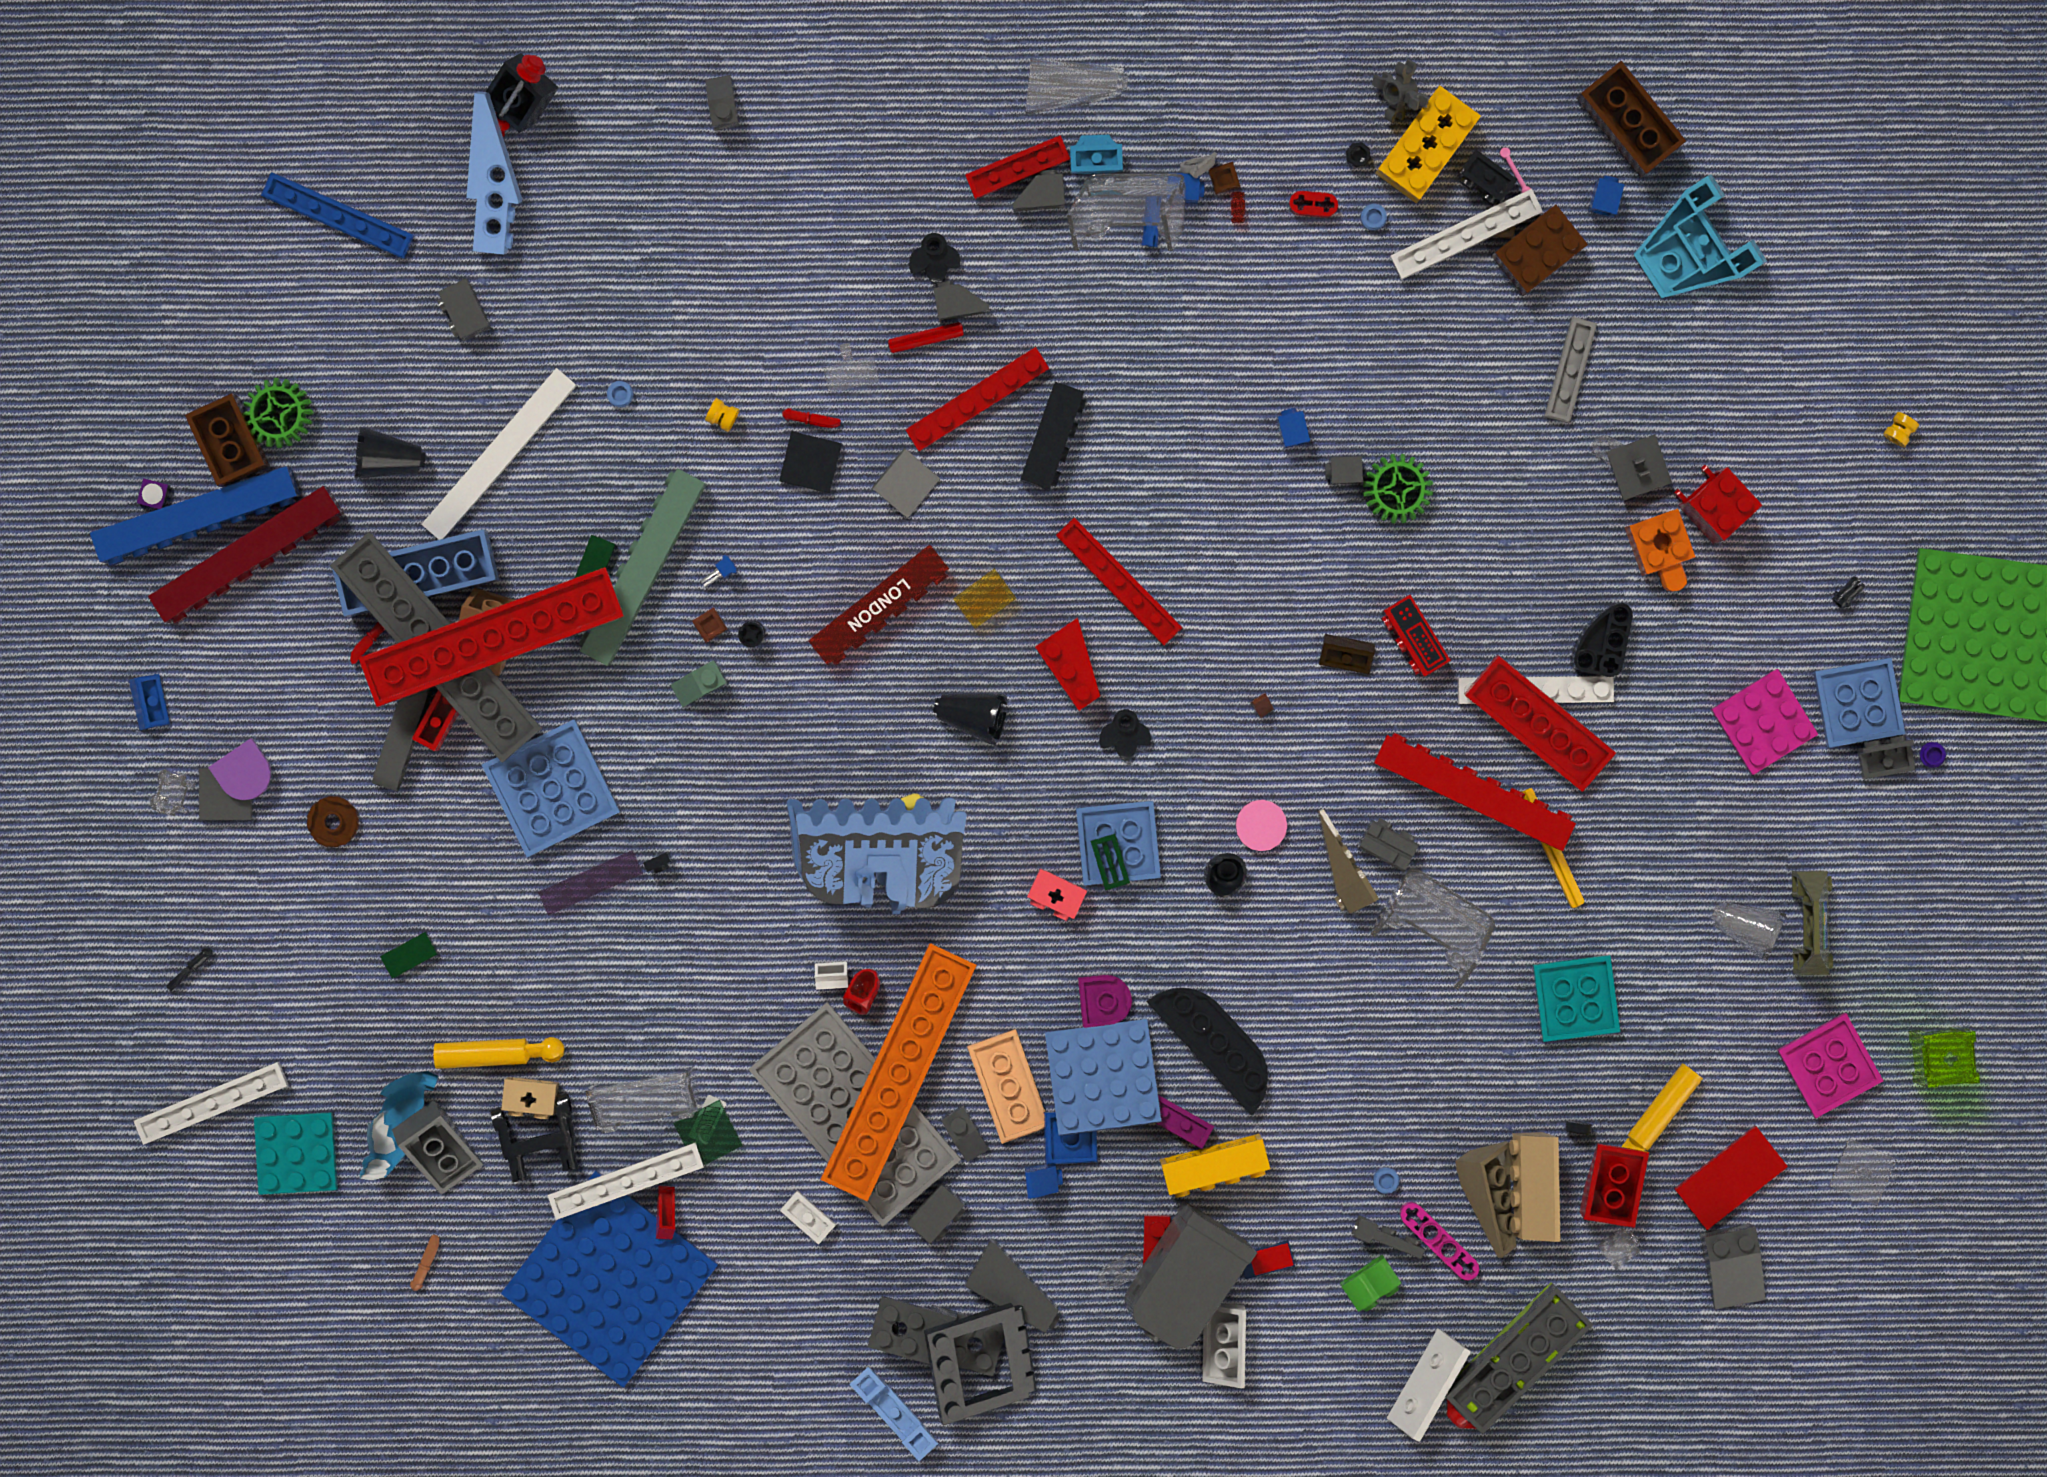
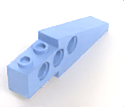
M487 92L474 93L466 197L477 199L473 251L504 255L508 252V248L511 249L513 245V233H509L510 223H514L515 207H511V204L521 203L522 196L490 94ZM495 167L504 170L505 178L503 181H498L494 178L493 170ZM493 193H497L503 198L501 207L492 204L491 196ZM491 219H495L500 223V232L495 233L490 230L489 222Z

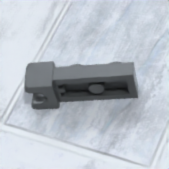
M1360 1215L1358 1216L1351 1233L1354 1237L1371 1243L1373 1239L1419 1259L1422 1258L1425 1249L1420 1245V1240L1406 1235L1405 1239L1396 1236V1230L1384 1225L1379 1229L1375 1221Z

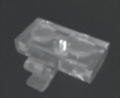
M850 343L839 345L843 363L823 367L829 393L879 382L874 356L853 360Z

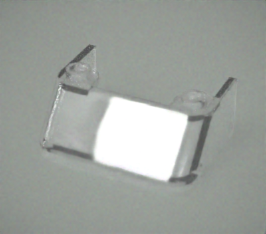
M1177 173L1096 174L1087 178L1067 213L1074 251L1080 250L1086 237L1101 238L1105 236L1111 226H1157L1158 233L1166 239L1168 251H1173L1184 230L1186 194L1184 176Z
M1411 868L1403 876L1380 912L1371 935L1375 937L1384 924L1389 928L1399 929L1407 922L1448 949L1446 952L1448 964L1460 972L1454 988L1459 990L1479 965L1494 930L1495 922L1491 915L1423 871Z
M694 1066L688 1067L685 1072L598 1087V1084H593L586 1090L587 1102L596 1130L601 1129L602 1134L617 1131V1126L678 1115L679 1120L694 1117L693 1112L701 1108Z

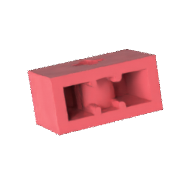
M1040 868L1027 897L1031 899V905L1042 910L1047 906L1055 910L1053 915L1067 921L1069 917L1075 918L1087 890ZM1057 889H1060V895L1063 897L1062 901L1056 900L1055 903L1051 902L1052 897L1048 895L1049 892H1055Z

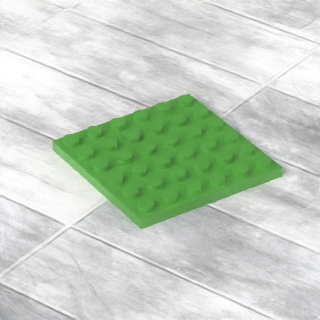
M1918 548L1898 691L1899 701L2047 722V565Z

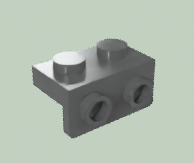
M1904 735L1889 738L1890 743L1880 744V740L1864 742L1865 747L1857 749L1862 779L1916 770L1911 745H1914V740H1906Z

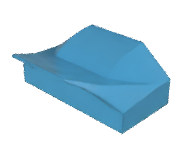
M1082 135L1076 145L1070 146L1071 173L1106 174L1123 171L1122 144L1115 143L1110 135Z

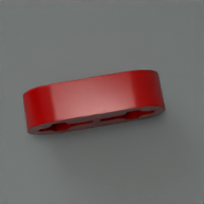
M1297 191L1289 200V208L1292 213L1298 216L1328 218L1337 211L1338 200L1330 193ZM1301 196L1304 202H1311L1312 206L1306 205L1302 210H1298V205H1295L1293 201H1297ZM1325 199H1329V204H1333V208H1330L1328 212H1324V208L1315 206V203H1323Z

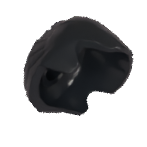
M1233 853L1216 855L1207 863L1204 870V880L1208 889L1216 896L1223 898L1232 896L1244 885L1247 877V868L1244 860Z

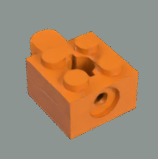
M1677 508L1624 527L1641 575L1644 576L1657 571L1662 586L1666 591L1673 592L1684 588L1687 584V577L1681 562L1696 556L1679 509Z

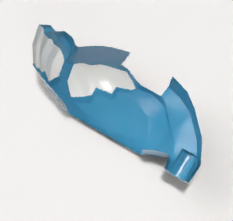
M429 1071L414 1072L396 1079L384 1087L379 1095L387 1098L381 1111L375 1116L372 1123H368L367 1143L370 1155L365 1157L362 1162L363 1169L360 1171V1179L376 1180L386 1178L405 1156V1153L397 1145L392 1129L423 1108L425 1104L424 1090H434L438 1075Z

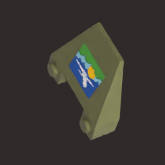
M1792 871V897L1803 899V948H1793V974L1829 975V969L1833 968V955L1829 953L1828 891L1832 890V878L1828 876V871Z

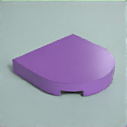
M250 738L208 767L222 789L229 796L239 800H250L259 797L267 790L271 779V766L253 738Z

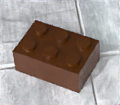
M1555 204L1497 250L1491 257L1521 295L1524 296L1588 244Z
M233 393L185 414L215 483L222 488L270 467L260 443L257 442V436L251 432L253 427L247 423L249 418L243 414L245 412L239 397Z

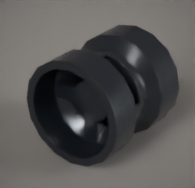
M756 620L744 623L738 631V638L746 647L758 646L764 641L766 636L765 627Z

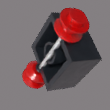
M519 53L505 61L486 90L490 94L503 137L510 125L521 133L536 124L559 88L544 74L546 67L542 59L536 55L524 56L522 53Z

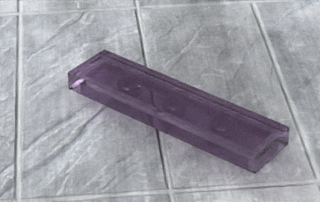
M631 850L543 889L538 894L547 914L551 915L643 874V871L634 851Z

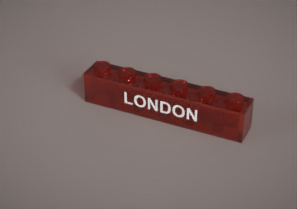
M929 544L809 639L808 642L827 665L833 663L836 666L847 657L845 654L847 650L851 647L856 650L867 641L865 636L871 631L877 634L888 624L885 620L890 616L894 615L897 618L908 609L906 604L914 599L917 602L928 593L926 588L933 582L936 586L948 577L946 572L950 569Z

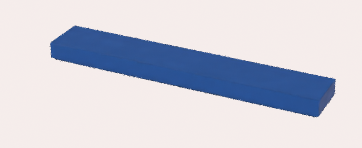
M273 172L270 173L261 194L266 199L402 259H405L414 238L413 234Z

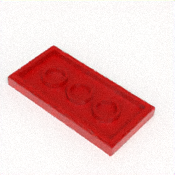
M1754 1125L1675 1187L1674 1190L1703 1227L1708 1230L1788 1166L1758 1127Z

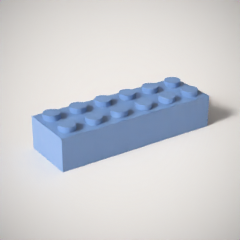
M484 529L389 552L428 598L500 581L489 534ZM333 570L344 617L369 613L370 611Z

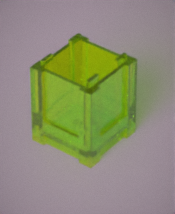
M1961 1026L1949 1027L1950 1030L1908 1031L1909 1041L1912 1042L1915 1070V1072H1912L1913 1082L1927 1088L1942 1085L1980 1083L1979 1073L1976 1072L1974 1049L1976 1031ZM1948 1052H1951L1953 1056H1957V1061H1953L1952 1066H1948V1063L1944 1062V1057L1947 1056Z

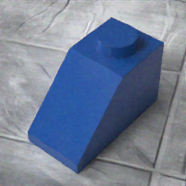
M1056 1164L1025 1167L1028 1199L1059 1192L1058 1185H1063L1062 1169L1056 1170Z

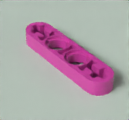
M1406 1202L1402 1205L1399 1213L1402 1221L1460 1278L1472 1280L1478 1275L1479 1264L1419 1204ZM1408 1208L1411 1210L1417 1208L1416 1215L1421 1220H1423L1424 1216L1428 1218L1419 1225L1417 1230L1414 1227L1418 1223L1413 1218L1406 1219L1408 1215L1406 1210ZM1427 1225H1434L1437 1228V1235L1433 1239H1427L1423 1236V1229ZM1446 1243L1455 1245L1456 1251L1451 1257H1445L1441 1252L1442 1246ZM1461 1252L1464 1253V1256L1460 1258L1466 1264L1473 1263L1471 1265L1473 1271L1470 1274L1468 1272L1462 1274L1463 1267L1457 1261L1454 1266L1451 1264L1458 1259Z

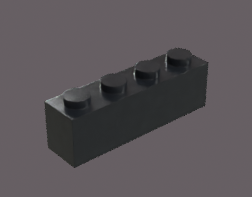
M1056 381L1054 382L1020 481L1050 491L1051 485L1057 486L1061 472L1057 471L1059 462L1065 463L1070 448L1065 447L1068 437L1074 438L1078 423L1074 422L1077 412L1082 414L1087 399L1082 398L1084 391Z

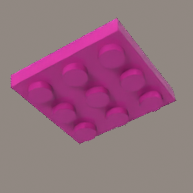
M1778 669L1771 671L1710 709L1750 775L1756 774L1818 735Z
M1842 1013L1777 1049L1814 1118L1820 1117L1883 1082L1880 1073L1847 1013Z

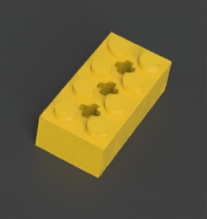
M1439 85L1430 97L1427 107L1422 108L1375 174L1417 204L1481 115ZM1438 119L1441 121L1443 119L1447 120L1449 127L1440 128L1438 126L1440 124ZM1422 140L1432 141L1434 148L1425 149L1423 147L1425 143ZM1407 161L1417 162V167H1419V170L1417 168L1410 170L1408 168L1409 163H1407Z
M1260 1134L1160 1159L1169 1195L1174 1194L1175 1198L1187 1196L1190 1194V1190L1200 1188V1191L1213 1189L1216 1183L1223 1181L1226 1185L1240 1182V1177L1250 1175L1251 1178L1266 1175V1170H1270L1264 1142Z

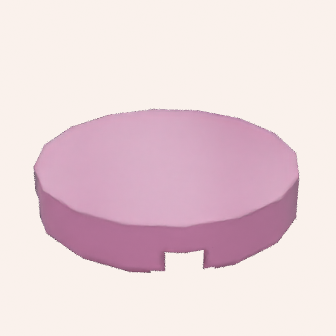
M1266 800L1252 801L1243 806L1235 823L1236 832L1241 842L1250 849L1257 851L1271 850L1278 846L1284 839L1287 830L1286 816L1282 809L1273 802Z

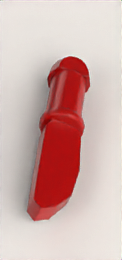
M787 408L782 412L783 418L787 421L793 420L803 422L806 425L809 423L826 428H835L841 425V420L838 418L791 410L792 408Z
M379 622L366 633V636L352 650L350 656L352 664H356L359 660L358 658L362 657L373 644V641L376 642L377 638L385 630Z

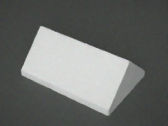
M1220 1304L1203 1329V1382L1245 1388L1246 1309L1244 1304Z

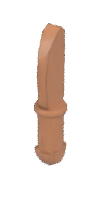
M438 1235L431 1236L421 1263L418 1264L417 1272L410 1283L413 1291H418L423 1287L422 1284L439 1247Z

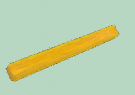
M1532 788L1522 791L1525 794L1523 799L1532 803L1537 799ZM1541 842L1570 907L1576 908L1584 903L1583 896L1562 851Z

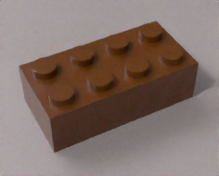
M1622 61L1618 62L1576 98L1640 178L1645 176L1686 142L1685 138Z

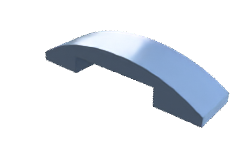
M869 1366L849 1384L866 1404L869 1403L897 1434L904 1446L918 1461L938 1445L936 1439L912 1410Z

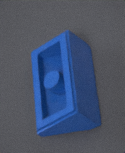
M154 674L129 680L139 729L145 730L170 724L160 675Z

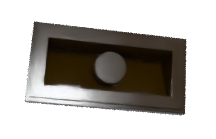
M1325 634L1319 665L1369 674L1375 654V644Z

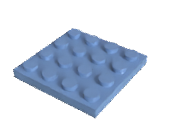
M576 719L525 743L503 763L496 757L482 764L486 776L526 857H530L621 812Z
M1147 1019L1045 1033L1059 1136L1161 1122Z

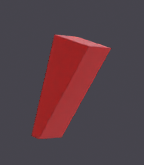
M659 1186L656 1239L672 1240L675 1232V1187Z

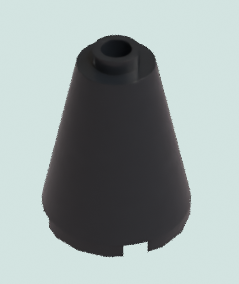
M359 427L355 459L357 465L354 478L362 479L419 472V467H425L426 452H421V446L366 427Z
M942 694L941 698L935 700L933 712L937 714V719L988 744L996 745L994 739L999 740L1007 712H1003L1002 706L1003 704L1007 705L1008 700L1004 694Z

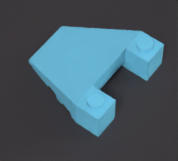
M1712 174L1684 191L1678 201L1634 254L1661 298L1742 278L1767 261L1754 240L1731 253L1709 220L1704 209L1725 196Z

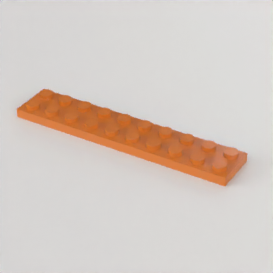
M929 943L820 1180L868 1202L977 966L976 964Z

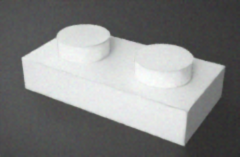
M798 1190L780 1209L785 1216L818 1245L836 1226L835 1222Z

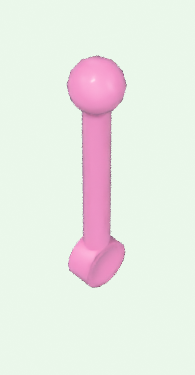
M1502 148L1500 156L1506 159L1512 172L1518 179L1517 181L1522 188L1521 192L1524 193L1531 188L1526 186L1510 158V150Z

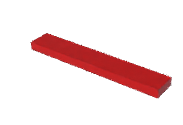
M1075 517L1056 534V537L1163 646L1183 628Z

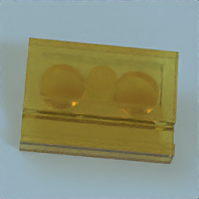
M995 568L953 598L974 629L1017 599Z

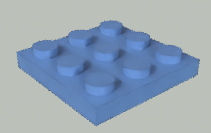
M1892 658L1813 672L1827 748L1905 734Z
M1153 801L1076 808L1083 885L1103 884L1090 841L1114 833L1129 881L1161 878ZM1112 840L1107 841L1118 880H1124ZM1102 843L1097 844L1108 883H1114Z

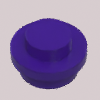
M1928 742L1920 749L1919 758L1925 766L1935 768L1943 764L1946 752L1941 744Z

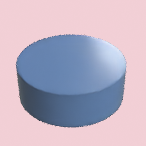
M1370 204L1361 212L1360 220L1366 229L1371 231L1379 230L1386 223L1387 213L1381 205Z
M616 381L608 387L607 398L612 405L620 408L626 407L633 400V389L628 383Z
M1382 1167L1373 1175L1374 1187L1383 1194H1390L1398 1188L1399 1176L1393 1169Z

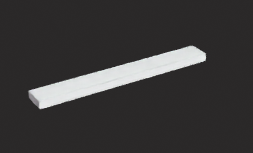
M556 368L421 525L439 540L445 539L577 385Z

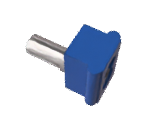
M724 555L722 560L715 564L717 567L715 571L703 578L701 583L706 582L703 586L708 587L719 578L724 577L726 579L733 573L737 574L738 569L730 557Z

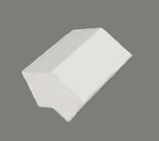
M847 962L816 963V990L848 988Z

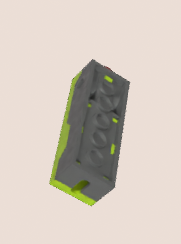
M1550 1282L1459 1372L1446 1395V1416L1458 1428L1477 1429L1483 1435L1593 1324Z

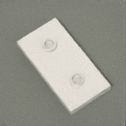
M1437 1329L1387 1419L1411 1438L1420 1442L1471 1351L1442 1330Z

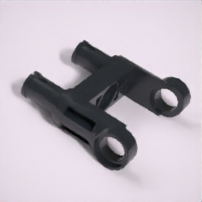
M567 1092L556 1095L558 1107L555 1108L560 1131L513 1141L508 1116L505 1117L504 1111L501 1110L502 1107L491 1109L493 1127L498 1132L503 1158L508 1160L512 1183L528 1179L523 1156L527 1153L555 1147V1149L559 1150L562 1171H569L570 1168L571 1170L579 1168L573 1146L576 1145V1137L571 1119L572 1107Z

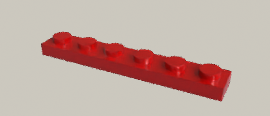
M1034 347L911 425L905 431L920 452L1042 375L1050 368L1038 349Z

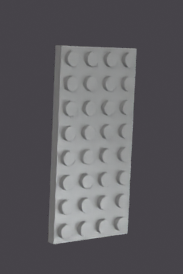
M826 1002L748 1070L828 1162L876 1058L833 1007ZM914 1102L868 1202L857 1197L882 1227L961 1160L960 1156Z

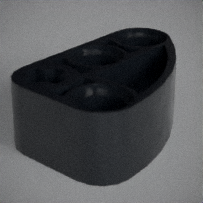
M1617 603L1611 605L1594 617L1583 629L1575 643L1570 658V663L1574 670L1603 677H1614L1621 672L1633 618L1632 609L1627 604ZM1616 608H1621L1625 612V619L1622 622H1617L1613 617ZM1612 633L1617 634L1620 638V644L1616 648L1611 647L1608 642V638ZM1582 653L1587 654L1590 659V663L1586 668L1578 664V657ZM1611 659V664L1615 665V668L1609 670L1608 673L1607 668L1603 667V664Z

